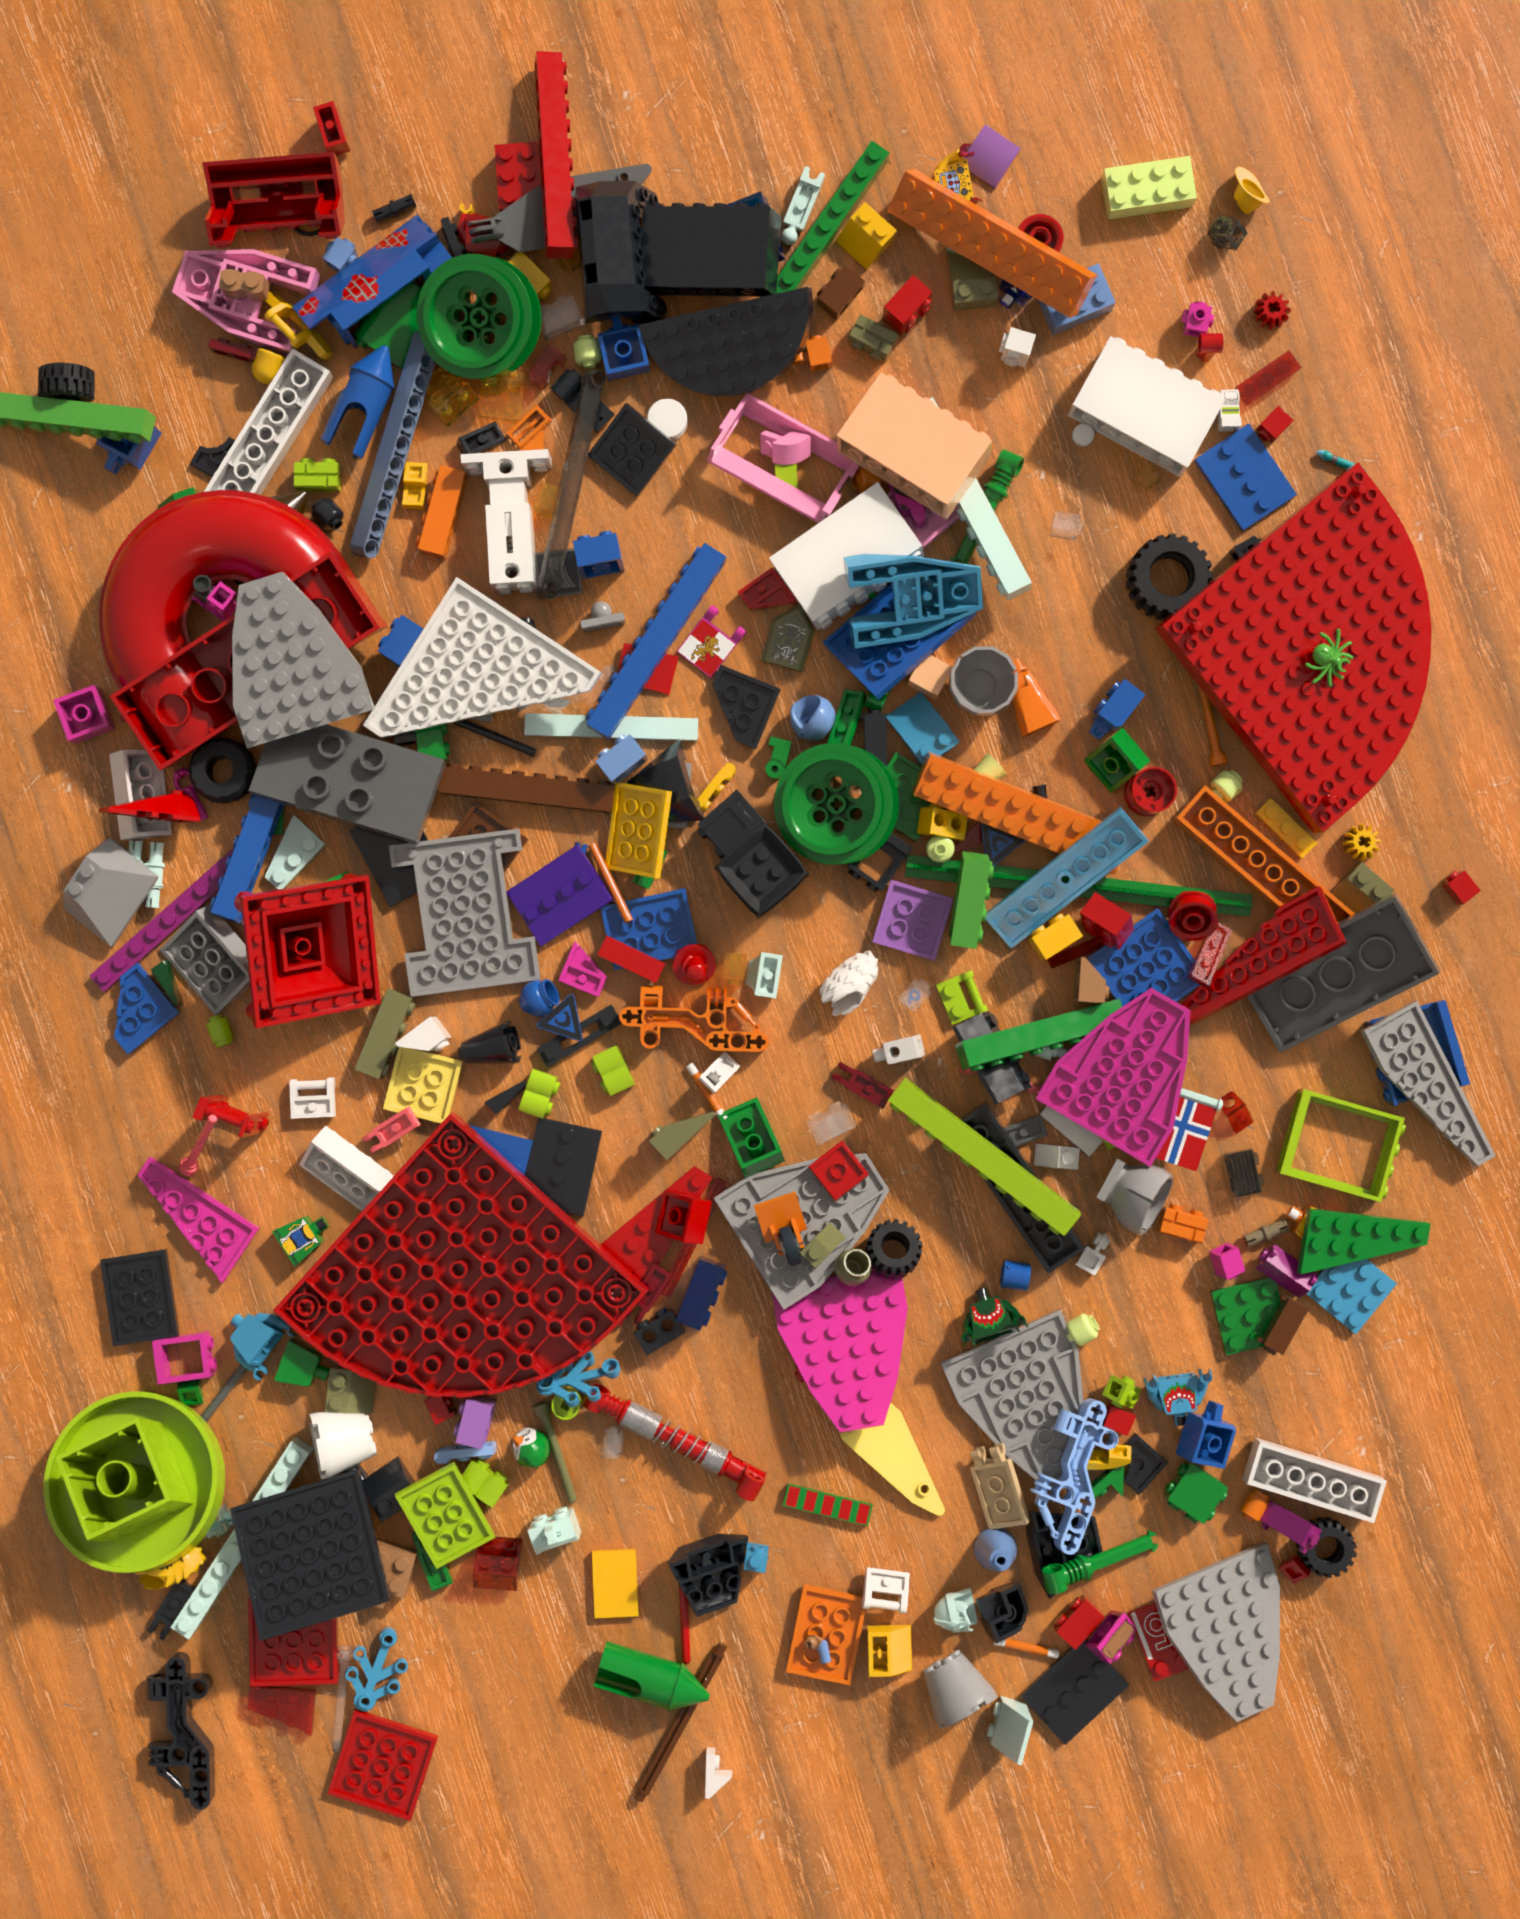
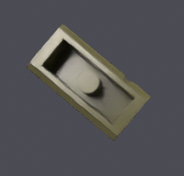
M860 314L849 334L848 342L851 343V348L859 352L864 350L870 353L869 356L880 362L881 359L887 361L898 340L899 334Z

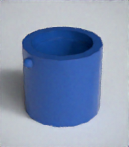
M1004 1259L1001 1269L1000 1287L1027 1292L1030 1282L1031 1264Z

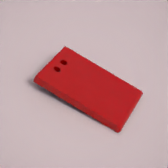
M624 643L617 670L618 674L623 668L621 663L627 654L631 655L635 649L631 644ZM665 654L644 689L669 695L679 656Z

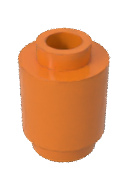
M1254 1489L1252 1493L1248 1494L1240 1508V1511L1243 1512L1242 1517L1252 1523L1255 1520L1260 1521L1269 1504L1270 1497Z

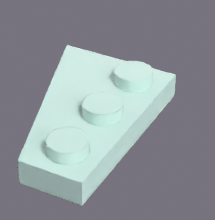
M293 815L266 872L265 878L278 890L285 889L326 844L297 816Z

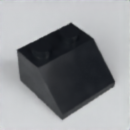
M399 1456L362 1480L369 1503L382 1522L402 1509L395 1497V1493L415 1483V1480Z

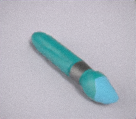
M1326 450L1316 452L1324 461H1329L1344 469L1355 464L1332 455Z

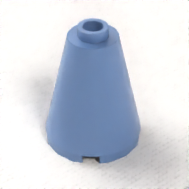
M987 1528L979 1534L975 1541V1557L982 1567L990 1571L1007 1570L1017 1557V1542L1014 1536L1003 1528L992 1530Z

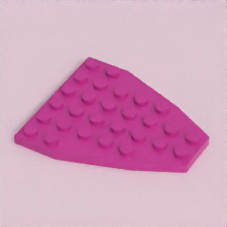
M1150 988L1109 1015L1056 1062L1036 1099L1151 1167L1174 1128L1188 1060L1191 1010Z
M874 1269L871 1270L869 1278L858 1286L845 1285L837 1276L828 1277L821 1287L783 1310L772 1292L778 1332L811 1394L840 1433L884 1426L898 1379L908 1310L902 1276L894 1280L893 1276L886 1279L884 1278L885 1274L881 1273L879 1276L876 1274L877 1270Z

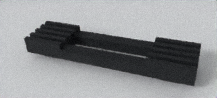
M612 1004L580 1023L581 1030L594 1022H597L600 1027L599 1030L585 1037L582 1041H578L563 1050L559 1043L568 1037L559 1035L537 1048L547 1068L622 1024Z

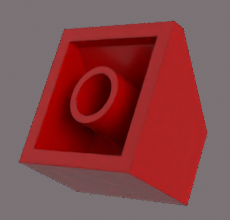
M664 1190L655 1233L685 1243L703 1244L712 1201Z

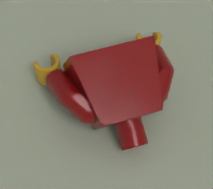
M463 203L460 204L462 214L459 217L457 230L462 243L466 246V250L491 257H498L500 254H504L510 247L499 240L472 244L471 239L474 237L469 235V230L472 228H468L467 222L491 217L475 214L472 204H470L469 210H465Z

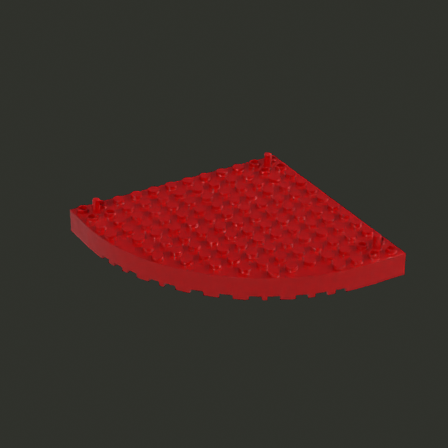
M1359 462L1343 471L1154 628L1313 833L1324 832L1355 806L1378 783L1393 764L1411 732L1427 685L1431 659L1432 628L1428 592L1423 572L1404 525ZM1336 629H1340L1338 649L1346 642H1352L1351 645L1341 651L1353 656L1352 660L1349 659L1351 664L1343 662L1341 665L1342 669L1347 672L1337 671L1344 679L1337 678L1331 672L1332 687H1329L1326 672L1319 681L1313 684L1312 681L1323 670H1312L1306 667L1305 663L1313 666H1322L1313 660V650L1319 644L1330 646L1328 641L1319 634L1323 632L1328 635L1335 647Z
M453 1112L447 1116L273 1311L327 1358L333 1359L340 1366L358 1374V1376L368 1378L382 1386L406 1391V1393L425 1394L432 1397L450 1396L465 1398L477 1395H492L514 1388H521L532 1382L549 1377L551 1374L567 1367L598 1345L644 1297L649 1288L461 1117Z

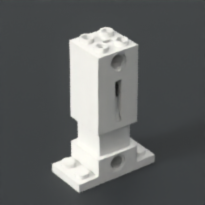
M548 449L460 454L461 464L465 472L470 473L471 476H480L484 473V480L490 490V505H485L490 585L495 592L498 591V594L502 595L511 594L513 590H520V593L533 592V589H538L535 568L533 510L528 503L527 487L532 486L530 468H533L535 472H545L547 468H552V459ZM512 573H518L516 577L509 578Z

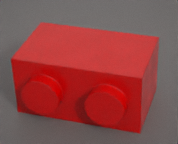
M334 101L314 106L313 109L327 152H334L336 156L350 152L342 121Z
M1083 1594L1080 1598L1076 1597L1070 1603V1609L1065 1614H1060L1054 1622L1056 1633L1075 1650L1105 1618L1103 1613Z

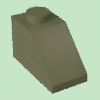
M829 1223L800 1252V1255L816 1269L846 1237L833 1224Z

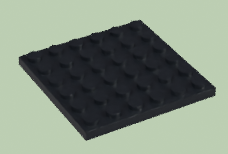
M359 1469L230 1508L260 1641L392 1601Z

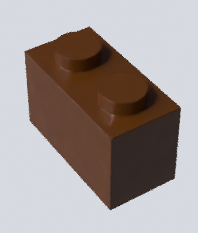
M846 265L841 270L837 268L830 278L832 281L828 286L823 285L817 293V304L836 320L839 319L865 286V280Z

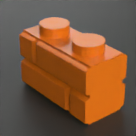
M1171 1203L1169 1207L1163 1206L1157 1226L1158 1232L1200 1244L1203 1243L1208 1224V1218L1203 1217L1204 1212L1191 1209L1190 1213L1182 1211V1206Z

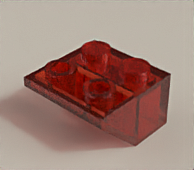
M495 1537L477 1547L473 1567V1588L517 1591L522 1551L521 1538Z

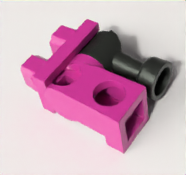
M206 575L195 577L193 581L195 591L192 594V599L220 620L225 621L236 610L237 603L233 600L237 593L222 582H219L216 587L212 586L210 578Z

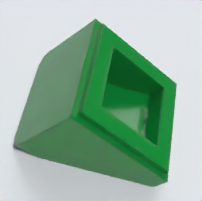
M200 1379L178 1382L176 1390L180 1402L187 1406L203 1404Z

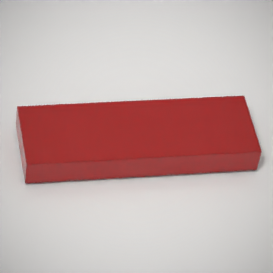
M606 936L597 954L654 983H657L666 965L610 936Z

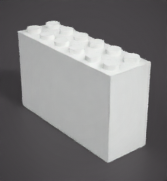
M1110 336L1067 416L1081 424L1090 425L1099 434L1172 474L1181 477L1189 467L1226 399L1218 391L1208 390L1203 387L1200 381L1184 377L1180 370L1170 369L1164 366L1163 361L1146 356L1143 350L1136 347L1134 349L1126 345L1123 339Z
M877 482L769 557V559L810 621L819 630L820 628L826 629L833 623L832 620L837 616H845L851 611L850 607L856 603L859 605L869 598L868 595L872 592H879L887 586L886 583L849 588L845 578L843 557L860 554L924 557L925 555L921 543Z

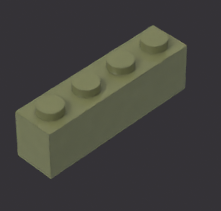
M387 988L355 1070L377 1079H382L383 1075H388L391 1064H389L390 1058L395 1056L398 1051V1046L395 1043L400 1035H404L408 1024L405 1022L408 1015L411 1016L414 1012L416 1004L413 1002L415 998Z

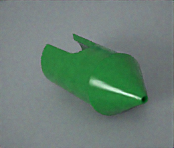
M610 1641L606 1642L593 1687L666 1709L668 1710L667 1712L706 1702L710 1696L708 1691L683 1662L677 1663Z

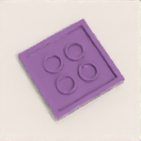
M891 880L872 942L935 961L954 898Z

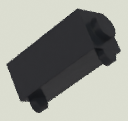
M869 710L868 714L860 715L859 720H864V750L876 756L887 767L886 713L881 714L880 710Z

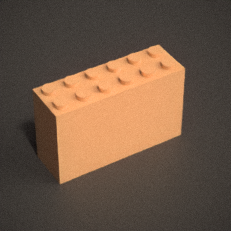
M882 372L837 434V447L840 454L946 520L991 455L992 440H990L986 433L975 431L968 422L964 420L959 421L947 409L941 410L929 398L920 397L913 388L909 386L904 387L898 383L895 377L889 374L885 375Z

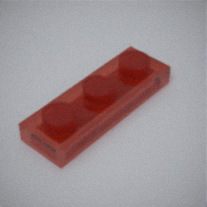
M1288 350L1237 385L1235 390L1239 391V396L1245 405L1248 406L1295 374L1302 367L1290 350Z
M1218 922L1215 931L1203 939L1188 978L1205 988L1210 986L1232 933L1231 929Z

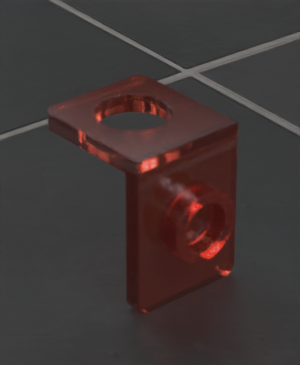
M1233 1091L1220 1098L1223 1101L1221 1111L1227 1116L1236 1134L1253 1123L1246 1104ZM1227 1100H1235L1233 1106L1224 1107V1103Z

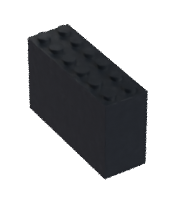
M651 203V206H643L641 248L644 252L642 263L646 276L644 281L645 290L659 296L764 297L776 294L781 216L769 207V204L757 203L756 207L748 206L745 203H736L735 206H727L724 203H714V206H706L703 203H693V206H685L682 203H672V206H664L662 203Z

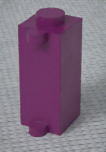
M1275 1244L1269 1249L1264 1248L1258 1256L1260 1261L1256 1268L1297 1298L1308 1293L1317 1281L1316 1277L1318 1274L1315 1272L1297 1273L1299 1261Z
M1272 1501L1269 1502L1260 1519L1263 1522L1261 1525L1263 1529L1268 1530L1272 1527L1301 1545L1299 1551L1303 1554L1308 1549L1312 1550L1318 1543L1322 1531L1292 1511Z

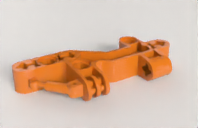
M641 985L640 1007H625L619 1014V1019L623 1025L640 1027L641 1044L648 1049L659 1045L661 1027L684 1028L708 1048L715 1051L761 1052L766 1050L769 1045L768 1037L760 1032V1025L750 1018L752 1015L735 997H727V988H724V991H719V988L711 991V988L707 987V1009L703 1015H698L688 1008H663V986ZM646 994H654L658 996H646ZM710 1004H715L717 1007L719 1004H723V1011L718 1009L710 1011ZM727 1007H733L745 1022L748 1021L753 1026V1032L728 1031L726 1029ZM631 1010L632 1014L639 1015L638 1010H643L641 1014L642 1024H638L639 1019H631V1023H628V1020L624 1019V1014ZM713 1013H720L723 1020L721 1024L713 1025L711 1023L710 1017ZM651 1032L656 1035L657 1040L655 1044H646L644 1038L647 1033ZM714 1034H717L719 1039H725L724 1034H729V1048H724L725 1043H719L718 1047H714V1044L710 1043L709 1040L714 1037ZM735 1035H740L744 1039V1044L739 1048L731 1044V1039ZM746 1035H751L750 1040H756L757 1036H762V1040H765L766 1043L761 1048H757L756 1044H750L751 1048L748 1049L746 1048Z

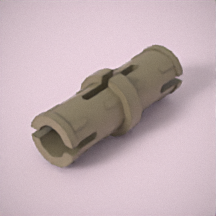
M1281 1219L1268 1226L1264 1224L1260 1226V1229L1244 1234L1243 1238L1244 1240L1246 1239L1245 1243L1250 1248L1263 1241H1272L1273 1237L1289 1232V1227H1286L1285 1219Z

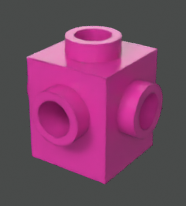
M1200 301L1190 303L1188 309L1183 310L1181 322H1184L1182 334L1199 337L1200 333H1207L1208 327L1211 328L1214 321V315L1211 314L1212 307Z

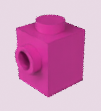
M1225 1243L1209 1251L1216 1275L1226 1280H1231L1245 1271L1238 1247Z

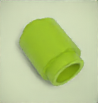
M220 1014L209 1018L210 1022L206 1026L212 1043L216 1045V1048L233 1043L232 1037L234 1036L227 1017L222 1018Z

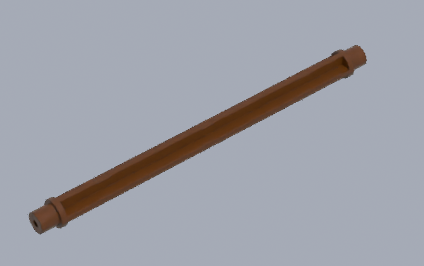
M721 1642L712 1650L697 1678L705 1689H707L724 1658L727 1646ZM698 1704L680 1709L637 1788L638 1791L634 1797L637 1801L643 1802L645 1797L650 1794Z

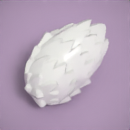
M865 951L863 954L856 953L845 960L843 964L832 970V973L820 988L822 1003L832 1001L831 1007L834 1008L833 1016L841 1014L845 1016L859 1007L870 987L877 980L878 959L874 958L871 951Z

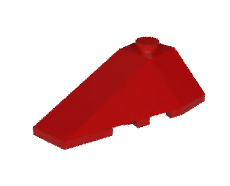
M171 790V794H161L99 808V813L179 823L200 822V815L193 797L185 796L184 791Z

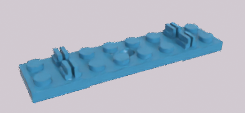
M1119 807L988 910L985 920L1012 949L1030 935L1032 931L1043 925L1052 916L1142 848L1149 840L1124 810ZM1063 876L1070 878L1067 883L1061 881Z

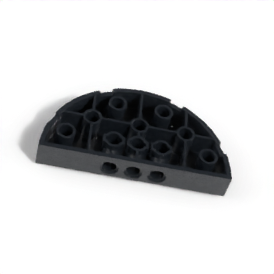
M804 287L640 324L639 328L652 358L677 383L706 395H743L771 384L782 376L800 355L809 335L813 315L812 289Z

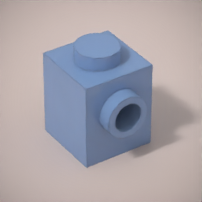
M335 238L334 241L328 243L325 249L326 253L322 257L327 266L336 272H340L358 258V254L355 250V245L346 238L344 240Z

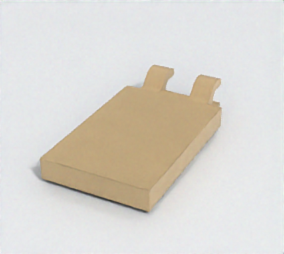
M995 1444V1447L990 1448L992 1458L986 1459L987 1453L984 1446L976 1447V1450L971 1451L974 1464L970 1467L989 1530L1028 1524L1031 1520L1012 1459H1005L1004 1444Z

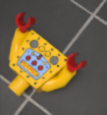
M965 143L961 145L960 149L947 155L936 166L932 177L936 182L977 204V202H982L983 200L973 197L967 159H964V157L974 156L975 152L967 154L966 149L972 144Z

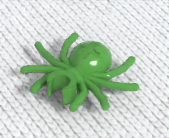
M1336 629L1335 647L1328 635L1323 632L1319 634L1328 641L1330 646L1319 644L1313 650V660L1322 666H1313L1305 663V666L1312 670H1323L1312 681L1313 684L1319 681L1326 672L1329 687H1332L1331 672L1337 678L1344 679L1337 671L1347 672L1342 669L1341 665L1343 662L1351 664L1349 659L1352 660L1353 656L1341 651L1351 645L1352 642H1346L1338 649L1340 629Z

